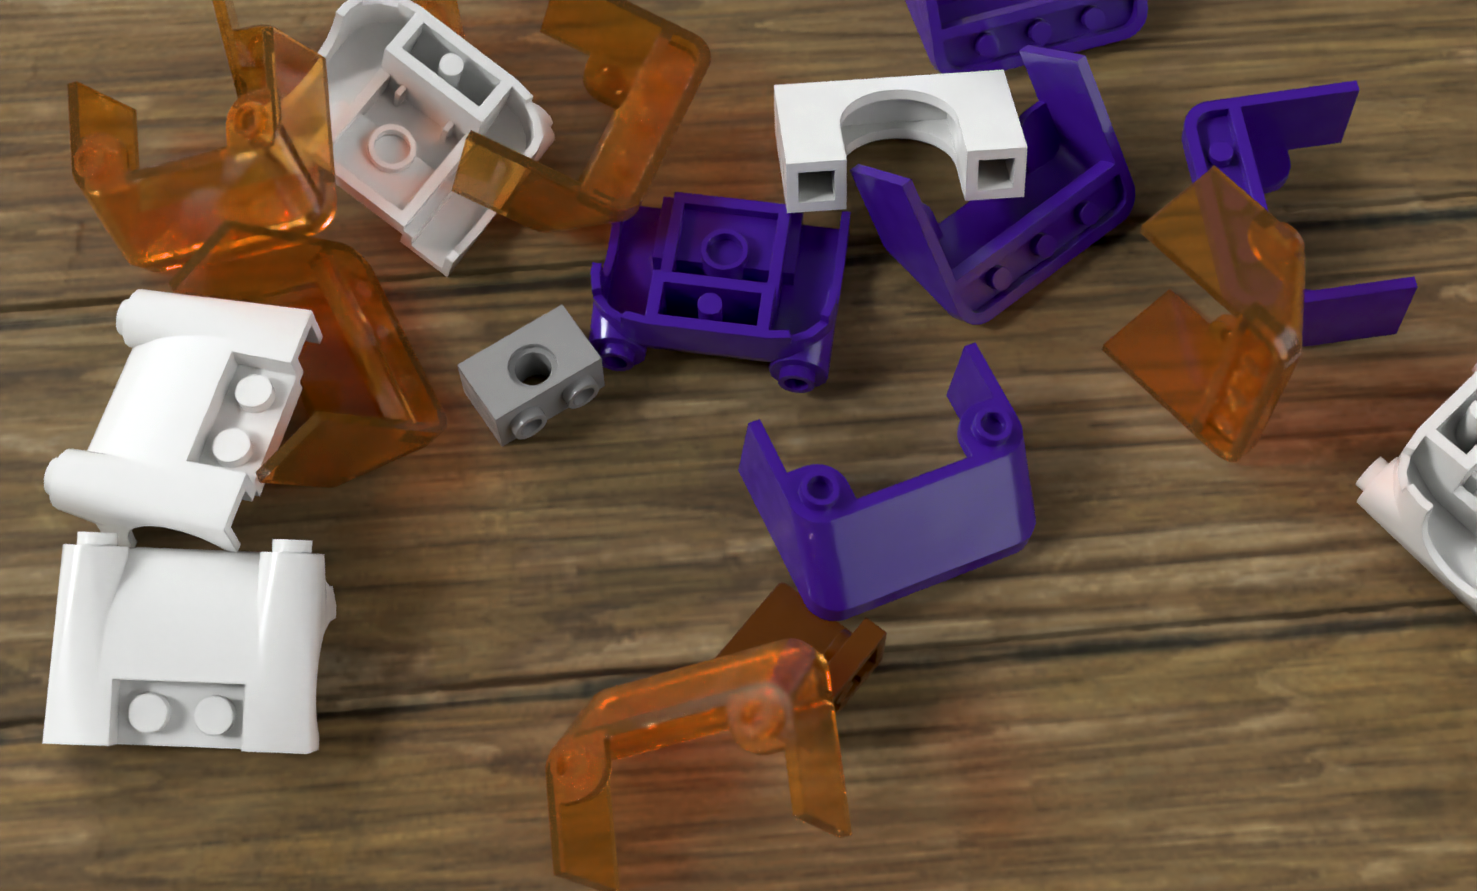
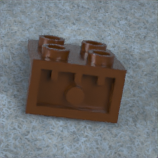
M782 582L773 589L705 669L704 680L796 752L804 756L882 661L887 632L866 617L853 633L837 621L821 619L806 607L796 590Z

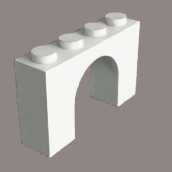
M1004 70L774 85L775 137L787 213L847 209L846 156L864 144L883 139L897 138L926 142L946 152L956 165L965 201L1024 197L1027 144Z

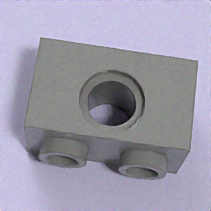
M563 305L556 307L457 365L464 393L502 447L516 438L522 440L535 435L545 426L548 419L565 409H576L584 406L597 395L599 389L605 386L602 358ZM533 375L548 377L546 381L538 385L522 383Z

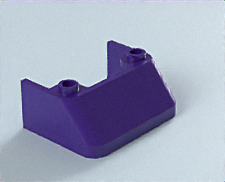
M905 0L932 66L941 74L990 70L1005 71L1024 66L1019 50L1026 45L1075 53L1125 40L1138 33L1148 15L1147 0Z
M1026 45L1019 50L1039 100L1019 116L1027 144L1024 197L972 200L938 224L933 211L921 202L912 179L857 164L850 169V173L885 249L949 315L972 325H981L990 321L1123 222L1133 208L1136 194L1135 185L1086 55Z
M1357 80L1205 101L1197 104L1188 112L1183 126L1182 145L1222 303L1234 316L1293 346L1306 347L1397 334L1418 288L1415 276L1319 290L1289 289L1264 194L1274 192L1285 184L1291 168L1288 150L1342 142L1359 93Z
M976 342L964 346L946 394L960 419L957 437L967 458L856 499L846 478L830 466L811 464L787 472L761 420L758 419L748 423L738 471L804 604L815 616L827 621H842L1013 555L1022 550L1029 541L1035 528L1036 516L1022 425Z

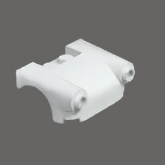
M347 0L336 11L331 30L312 62L292 87L259 115L257 130L259 136L304 170L309 165L313 166L402 234L400 240L402 244L446 277L450 275L518 185L555 141V134L551 128L553 124L551 117L543 108L532 102L534 96L516 78L423 7L411 0Z
M137 289L129 299H125L121 303L116 317L117 331L120 335H123L125 344L131 347L132 350L87 451L66 449L59 457L51 460L44 476L45 492L49 495L52 506L56 509L95 523L103 533H118V546L135 548L137 541L132 529L143 526H155L185 532L213 543L224 550L238 553L241 544L231 525L241 500L252 502L254 496L261 495L303 389L300 380L304 371L298 358L305 340L320 344L323 335L312 310Z
M1476 363L1471 370L1474 374L1416 430L1400 456L1393 459L1390 463L1380 456L1367 468L1355 485L1363 491L1357 499V503L1477 617Z
M77 532V545L63 544L42 744L93 746L127 744L241 749L244 752L309 754L319 750L316 714L318 663L325 630L328 624L336 618V601L333 586H330L326 581L324 554H312L311 540L273 539L272 552L238 551L236 553L226 550L129 548L118 546V533Z

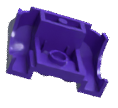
M616 185L611 233L604 266L602 268V263L592 262L590 272L593 309L588 340L602 358V366L614 371H627L633 365L644 361L647 348L770 362L769 372L771 376L778 381L781 388L790 392L806 393L812 391L814 387L826 383L829 375L841 285L849 242L851 212L842 211L840 229L803 225V212L787 213L786 204L674 192V197L663 196L661 208L627 205L625 186Z

